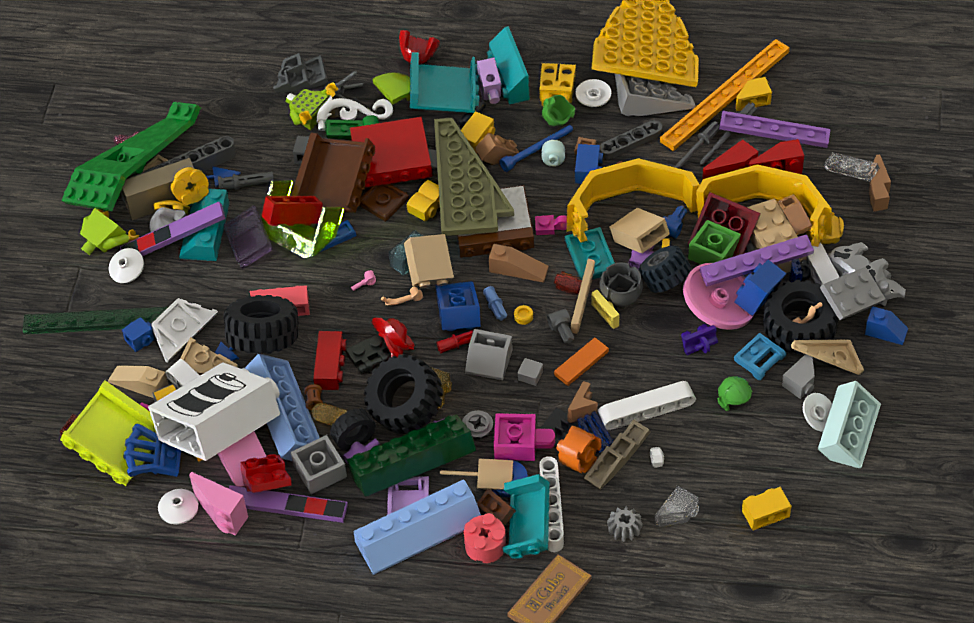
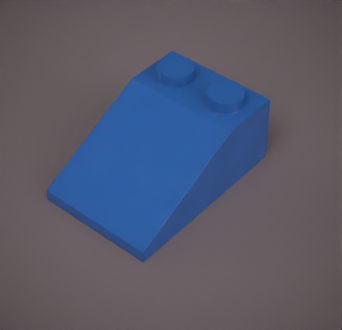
M473 282L451 283L442 286L435 285L442 330L454 331L460 328L474 329L475 327H481L480 306Z

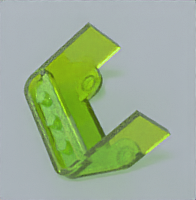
M271 181L267 196H289L293 181ZM323 207L317 229L303 224L271 226L262 217L260 218L258 229L262 236L303 258H313L336 237L344 208Z

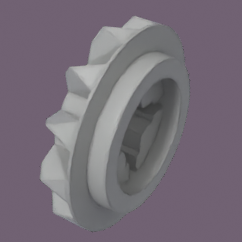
M472 411L466 414L462 420L470 429L473 438L478 437L481 439L482 436H488L489 432L493 431V419L484 411ZM480 421L481 426L475 429L474 425H477V423H479Z

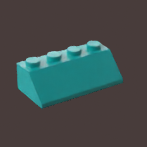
M507 26L489 43L487 57L488 59L495 58L502 86L503 98H507L510 105L529 100V75L509 26Z
M209 189V193L203 199L192 204L190 214L220 202L225 219L184 237L179 256L180 259L217 260L229 208L227 190Z

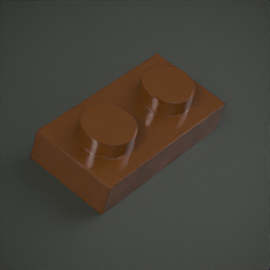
M489 488L477 502V506L484 512L493 514L504 526L516 512L513 507Z

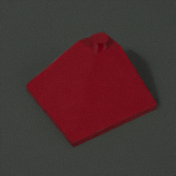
M709 192L688 244H690L704 223L709 220L740 233L741 237L732 257L744 254L761 213Z

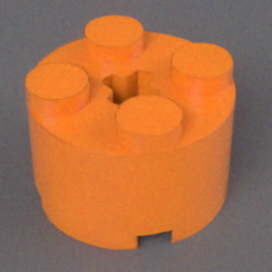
M572 426L564 440L561 439L557 444L556 449L559 451V462L581 474L582 472H588L598 458L595 454L597 450L600 451L601 439L579 427Z

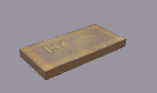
M558 554L508 612V617L517 623H555L590 582L592 575Z

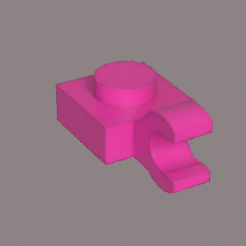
M554 215L535 216L536 235L555 234V230H567V216L562 215L554 219Z

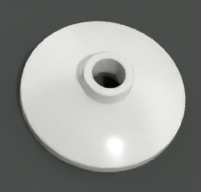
M586 80L577 87L576 98L585 106L599 107L610 100L611 88L601 80Z
M132 248L122 249L117 252L109 264V273L112 279L122 284L134 281L143 270V256Z
M812 393L805 398L803 413L806 421L815 430L824 431L832 406L831 401L820 393Z
M186 489L169 491L161 498L158 504L161 518L170 524H183L190 521L196 515L199 508L198 499L195 494Z

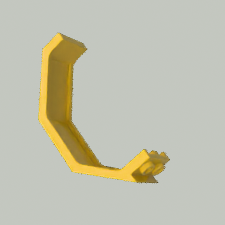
M639 158L592 170L588 173L567 205L566 232L572 231L580 243L587 241L584 231L588 230V225L585 218L588 217L587 211L595 201L636 190L681 200L686 204L690 212L697 211L696 191L700 184L693 172Z
M754 165L705 178L696 191L698 218L709 192L735 203L753 198L767 200L775 198L777 202L794 194L800 201L803 209L810 216L811 221H814L811 227V235H814L811 245L818 247L821 241L825 240L826 235L832 236V208L806 175L762 165Z

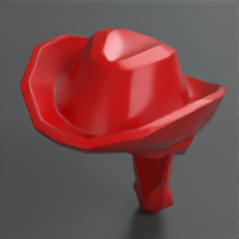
M383 318L372 319V325L378 331L379 336L384 338L391 352V357L396 356L398 358V355L403 354L404 350H414L415 344L407 335V328L403 323L392 318L388 320Z

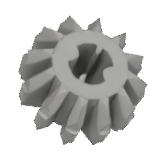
M627 506L624 510L617 507L616 512H611L610 518L607 520L609 533L614 534L615 540L621 537L623 542L626 538L632 541L634 536H639L642 528L640 514H636L635 509L629 511Z

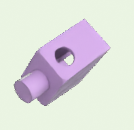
M495 58L477 61L478 84L484 100H489L491 104L498 103L501 96V81Z

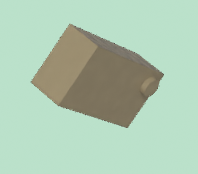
M190 158L125 180L122 193L132 220L155 213L157 210L154 209L153 204L164 200L178 201L172 193L171 183L173 184L175 174L181 169L187 167L194 169ZM191 182L187 183L188 187L186 189H191L194 184H191Z

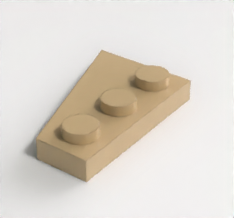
M191 337L180 358L199 375L204 374L222 362L238 368V364L221 354H215L210 351L209 347L198 344Z

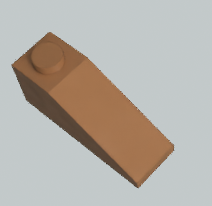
M493 244L489 255V272L545 282L549 269L548 265L512 247Z

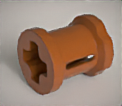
M312 384L305 387L304 392L307 396L306 408L313 411L322 408L321 386Z

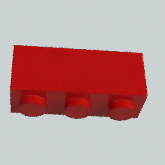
M266 196L261 217L271 226H278L279 224L294 226L295 224L306 226L319 224L323 203L315 196Z
M319 331L313 379L314 384L321 386L322 390H339V382H343L341 367L345 365V355L342 354L343 351H346L347 342L346 339H343L342 331Z

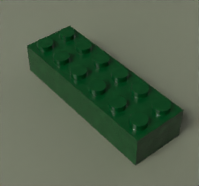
M455 414L447 416L436 423H430L419 430H413L402 437L393 438L385 444L374 446L363 453H357L348 458L347 462L352 479L366 497L475 452L476 448L470 429Z

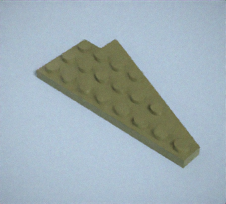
M453 118L434 119L442 234L450 236L498 232L497 217L514 216L513 207Z

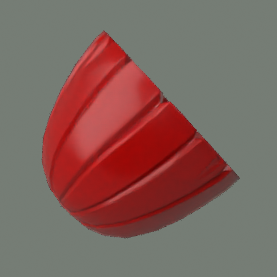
M401 30L399 34L401 53L409 64L411 63L412 52H418L419 64H424L434 55L440 44V41L436 38L429 37V40L411 36L410 32L406 30Z

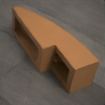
M880 154L876 155L869 184V195L873 212L888 209L891 180Z

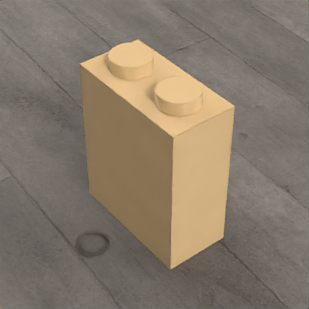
M639 208L634 209L609 227L615 243L641 254L670 234L665 218Z
M445 234L411 237L404 242L412 287L427 288L431 284H437V286L447 285L454 278Z

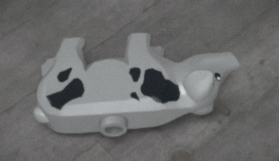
M862 242L850 246L836 247L828 254L839 277L866 267L886 299L880 303L883 306H886L889 299L905 297L906 289L894 280H890L891 273L886 270L888 262L882 258L871 262L862 256L863 251L868 250V247Z

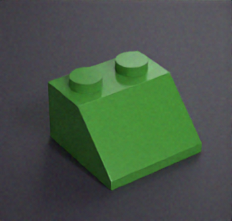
M707 220L689 244L688 259L699 264H705L731 258L741 234Z

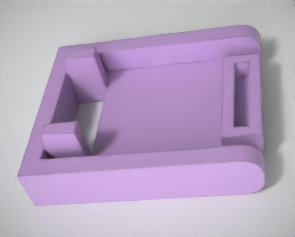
M429 476L412 477L388 487L387 515L429 496ZM418 485L419 490L399 491V486Z

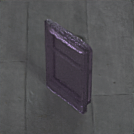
M255 205L224 224L225 232L240 268H245L273 250Z

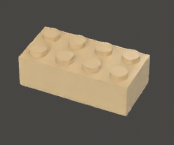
M775 198L747 207L761 213L750 238L757 250L798 237ZM807 256L776 266L785 273L793 271L791 269L792 263H800L802 260H807Z

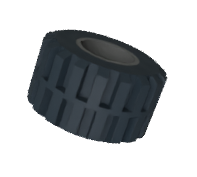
M671 245L649 255L641 263L638 270L649 290L658 293L667 291L681 283L690 273L691 265L680 247Z

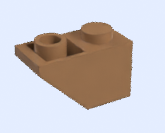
M490 133L475 147L481 160L493 165L498 164L499 160L505 156H514L519 153L514 141Z
M794 194L777 201L797 235L804 234L811 229L812 224L800 201Z

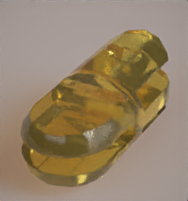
M318 403L312 409V416L316 421L332 426L335 420L348 410L325 403Z

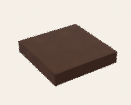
M391 184L372 186L360 198L359 206L386 222L409 200V195Z

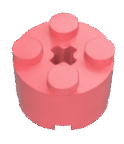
M487 513L474 517L465 524L464 542L467 555L472 560L483 561V563L494 562L503 555V546H506L505 528L502 522L493 514Z

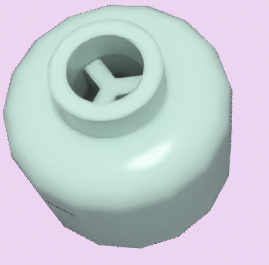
M548 140L543 144L542 160L546 165L555 167L564 162L565 147L562 142Z

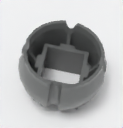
M614 263L608 266L606 271L602 273L599 282L600 292L614 306L625 309L640 297L643 290V279L635 266L630 268L629 263ZM619 286L627 290V292H616L615 289Z

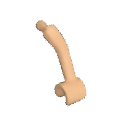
M412 287L410 295L397 299L381 297V300L386 305H398L410 300L420 301L423 298V294L417 287Z
M819 302L814 307L811 306L808 315L801 320L800 317H797L793 322L802 324L809 322L814 318L816 309L822 307L823 304Z

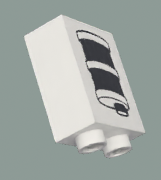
M222 362L151 404L148 408L159 441L207 461L279 416L280 411L276 399L279 398L280 393L276 383L271 378H263L250 373L245 368L239 369Z

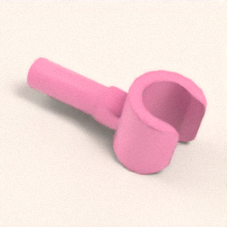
M372 270L365 272V279L351 287L353 291L366 284L370 286L375 284L376 278Z

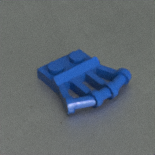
M135 424L132 428L133 432L125 440L126 451L123 454V458L128 466V475L133 477L141 473L153 472L156 475L160 473L177 477L181 450L159 441L157 433L140 424ZM143 435L154 442L139 440L138 437ZM134 448L152 450L154 454L134 451ZM134 459L151 462L152 464L136 466Z

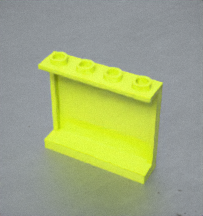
M104 381L98 392L68 430L63 432L60 440L65 447L78 452L82 459L95 464L99 471L111 475L115 482L127 486L133 477L128 475V466L123 458L124 451H126L125 440L133 432L132 428L135 424H140L155 433L156 430L151 414L147 409L107 381ZM143 435L138 437L139 440L154 442ZM134 448V451L152 453V450ZM134 459L136 466L143 465L145 462Z

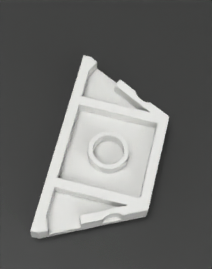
M178 298L151 325L165 361L168 363L188 343L190 337L194 338L217 315L218 311L202 308L199 304L188 303L183 299Z

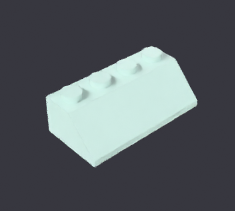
M857 381L838 386L818 450L830 461L861 468L881 403Z

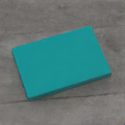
M600 227L584 231L587 237L585 242L580 243L577 236L573 234L565 236L566 245L581 282L588 259L595 261L592 279L600 278L602 273L606 271V268L615 263Z

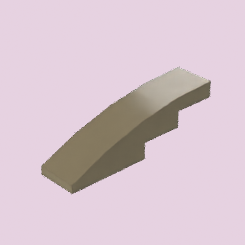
M633 419L624 433L620 432L611 446H607L584 479L601 490L637 451L650 434V430Z

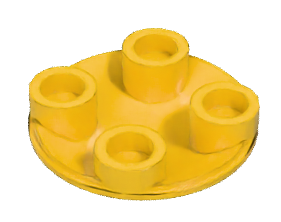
M164 200L153 204L155 210L165 207L185 211L186 215L190 209L189 206L175 200Z

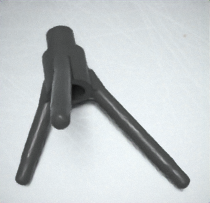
M354 71L335 84L339 89L335 91L336 97L346 99L342 96L345 89L363 86V83L342 85L354 77L357 71Z

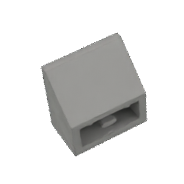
M474 329L469 343L465 373L503 381L513 350L512 336Z

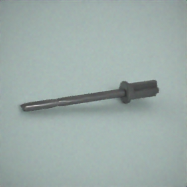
M748 103L740 114L752 115L757 108L754 103ZM727 131L719 139L713 149L700 161V167L712 157L713 153L720 148L733 132Z
M712 122L703 133L698 134L699 141L674 168L680 169L702 144L708 145L711 138L720 130L718 122Z

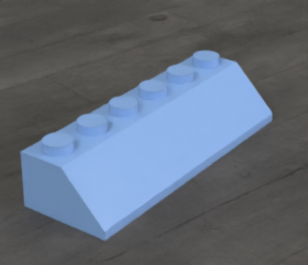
M257 354L245 369L260 377H269L276 383L280 393L279 398L276 399L280 415L266 424L269 427L278 454L282 459L292 461V451L320 437L309 410L306 408L304 398L289 362L276 357Z
M463 479L355 530V543L374 575L464 532L465 524L481 514L474 495Z

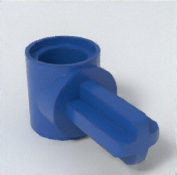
M682 205L678 206L672 215L663 217L670 233L668 236L675 239L682 230V219L687 213V209Z

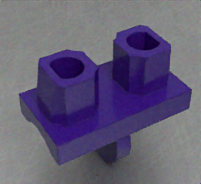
M703 324L697 328V332H683L681 338L685 354L689 355L699 350H702L704 353L710 352V346L718 343L716 327L714 325L708 327L706 324Z

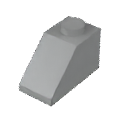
M805 354L783 374L782 386L799 399L805 394H810L814 389L813 357Z

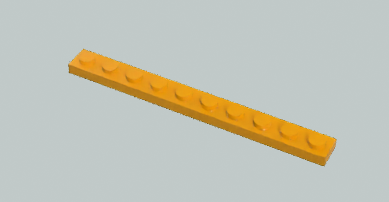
M775 39L660 137V143L675 151L731 103L748 80L760 78L787 55L790 47Z

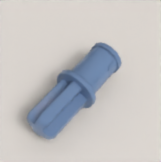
M489 286L485 288L483 294L488 301V307L492 309L496 319L502 321L507 317V313L502 305V299L498 297L494 287Z

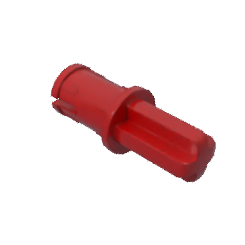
M473 331L457 336L453 334L452 337L437 341L439 353L441 354L454 348L459 349L460 345L469 343Z

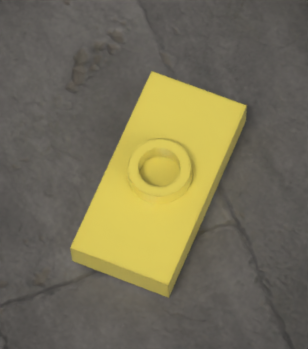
M598 290L593 291L591 294V305L613 329L619 327V313L615 310L613 304L607 301Z

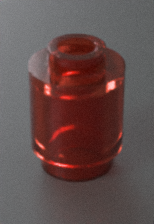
M564 271L560 274L557 273L554 279L556 289L572 295L574 293L579 294L582 283L580 277Z

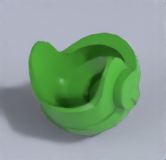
M554 95L543 102L542 117L551 126H562L575 114V107L563 95Z
M732 376L724 379L719 386V397L717 400L719 405L728 411L729 404L740 405L746 403L751 398L753 391L744 378Z

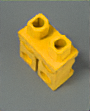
M542 63L539 89L542 106H544L543 102L545 99L554 95H563L569 103H572L574 82L576 80V65L560 64L558 76V64ZM546 69H553L554 72H553V73H545V70H546ZM563 70H570L572 73L563 74Z

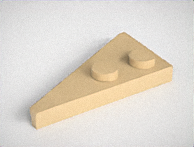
M794 340L791 344L794 350L857 375H861L864 371L850 340Z

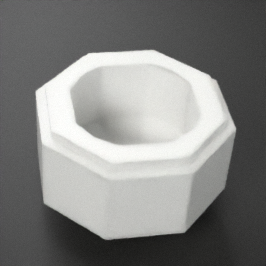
M660 447L651 448L652 466L654 468L662 467L664 464L663 451Z

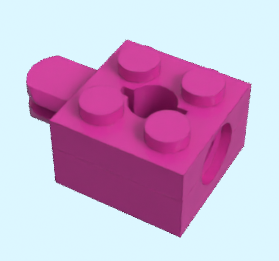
M536 414L495 415L494 456L496 460L535 461V448L552 449L554 447L555 432L552 429H536Z

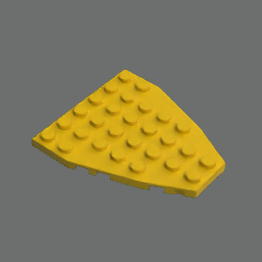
M622 0V4L613 10L605 27L602 28L600 35L594 41L592 70L697 87L699 58L697 55H694V47L688 41L689 35L680 17H676L675 8L670 4L669 0Z

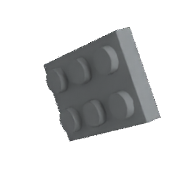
M866 267L827 282L820 287L839 320L864 311L886 300Z

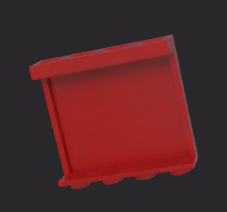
M421 117L350 128L352 141L365 142V139L368 138L376 146L375 154L370 163V171L367 173L365 187L432 177L431 161Z

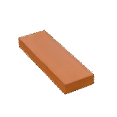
M594 337L554 371V376L569 386L609 352V348Z

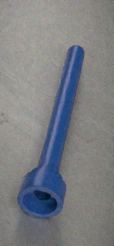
M566 126L514 156L501 158L499 160L501 168L508 172L514 168L516 162L542 149L543 144L548 140H558L572 132L573 126Z

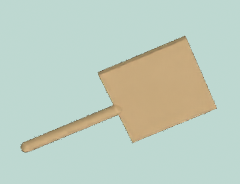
M479 459L478 472L441 470L440 474L478 476L477 489L504 490V483L512 481L513 460Z

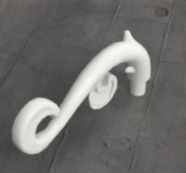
M330 96L320 107L316 122L318 123V130L325 131V122L332 115L329 112L337 107H343L340 110V118L342 120H355L357 110L368 116H377L379 120H387L392 116L393 106L391 102L385 99L376 101L373 105L374 111L378 107L385 108V113L378 115L356 101L344 98L332 100V96Z

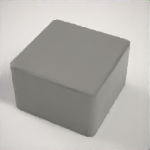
M525 358L518 370V380L536 386L543 373V364Z

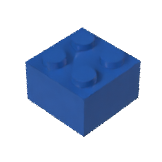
M769 259L763 265L759 263L753 271L754 274L750 273L743 281L745 286L742 285L736 292L738 297L735 303L751 316L765 304L768 295L774 291V288L780 284L786 275L783 270Z

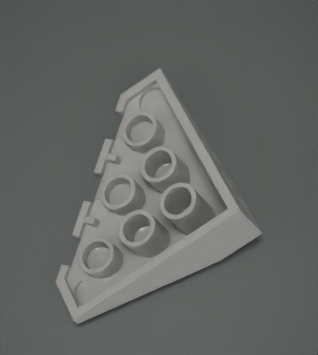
M615 74L618 105L621 113L626 116H644L695 108L692 96L688 94L681 95L676 91L677 88L666 82L663 85L656 80Z

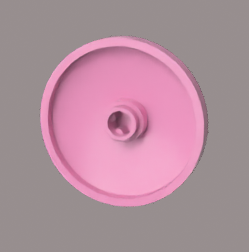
M705 263L695 267L687 276L683 286L684 298L690 310L699 319L711 326L714 325L716 328L732 330L747 325L753 316L735 303L738 297L736 292L742 285L745 286L743 281L746 277L743 275L706 287L699 270L700 267L712 263Z

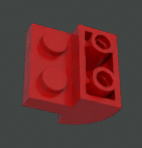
M270 454L264 458H249L247 461L240 462L242 478L247 492L255 493L292 486L291 477L286 472L285 462L280 455Z

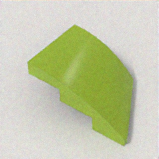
M393 72L373 78V84L392 104L404 98L407 101L410 100V76Z

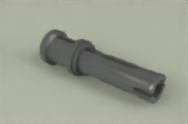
M272 171L244 176L233 174V176L223 178L218 176L219 189L238 190L244 186L274 183Z

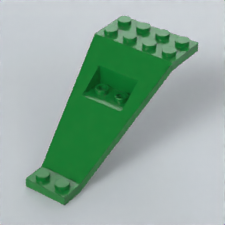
M173 102L165 119L76 167L61 201L70 205L112 212L126 178L132 173L141 174L148 160L195 123L201 107L196 104Z

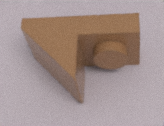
M582 382L568 408V422L572 423L597 415L598 403L591 400L590 383Z

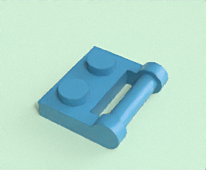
M759 333L734 356V361L751 372L757 380H761L777 361L786 357V352ZM771 351L773 355L761 367H758L756 364Z

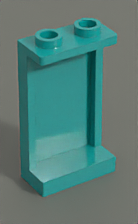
M538 474L504 483V491L511 495L510 506L516 512L510 518L509 545L503 546V552L511 558L519 559L524 555H535L541 551L548 550L550 482Z

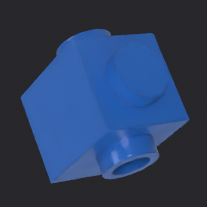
M141 317L122 329L125 341L135 352L148 346L155 340L151 324L145 322Z

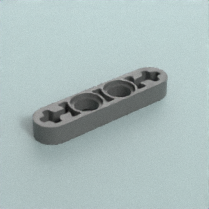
M652 120L603 142L600 145V153H603V159H613L660 137L662 134V124L659 121ZM637 134L643 135V137L640 139H637L634 136ZM621 141H625V142H627L628 144L625 145V146H622V145H620V144H618V143L621 142Z

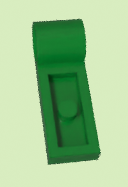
M369 115L364 117L363 120H326V138L351 139L350 128L378 124L379 118Z

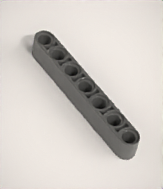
M229 136L221 137L145 170L141 174L190 158L194 169L204 172L236 156L234 140ZM121 190L120 194L122 197V201H124L123 193Z

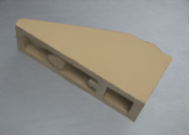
M117 366L108 379V383L153 398L152 392L169 386L166 373L149 366Z

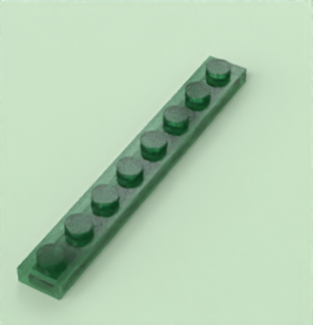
M168 307L24 315L23 333L41 334L123 329L140 317L152 325Z

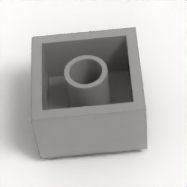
M327 435L291 452L293 466L310 494L347 477L345 463Z

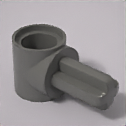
M562 309L547 314L550 329L560 333L565 343H571L574 340V336L569 328L571 319L568 311Z

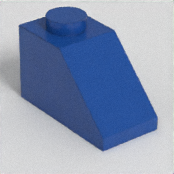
M872 306L867 320L865 335L903 345L908 327L892 311Z

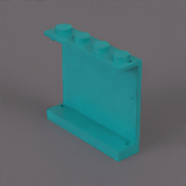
M412 52L410 63V108L474 113L475 106L479 105V76L477 74L475 57H472L470 68L419 64V53Z

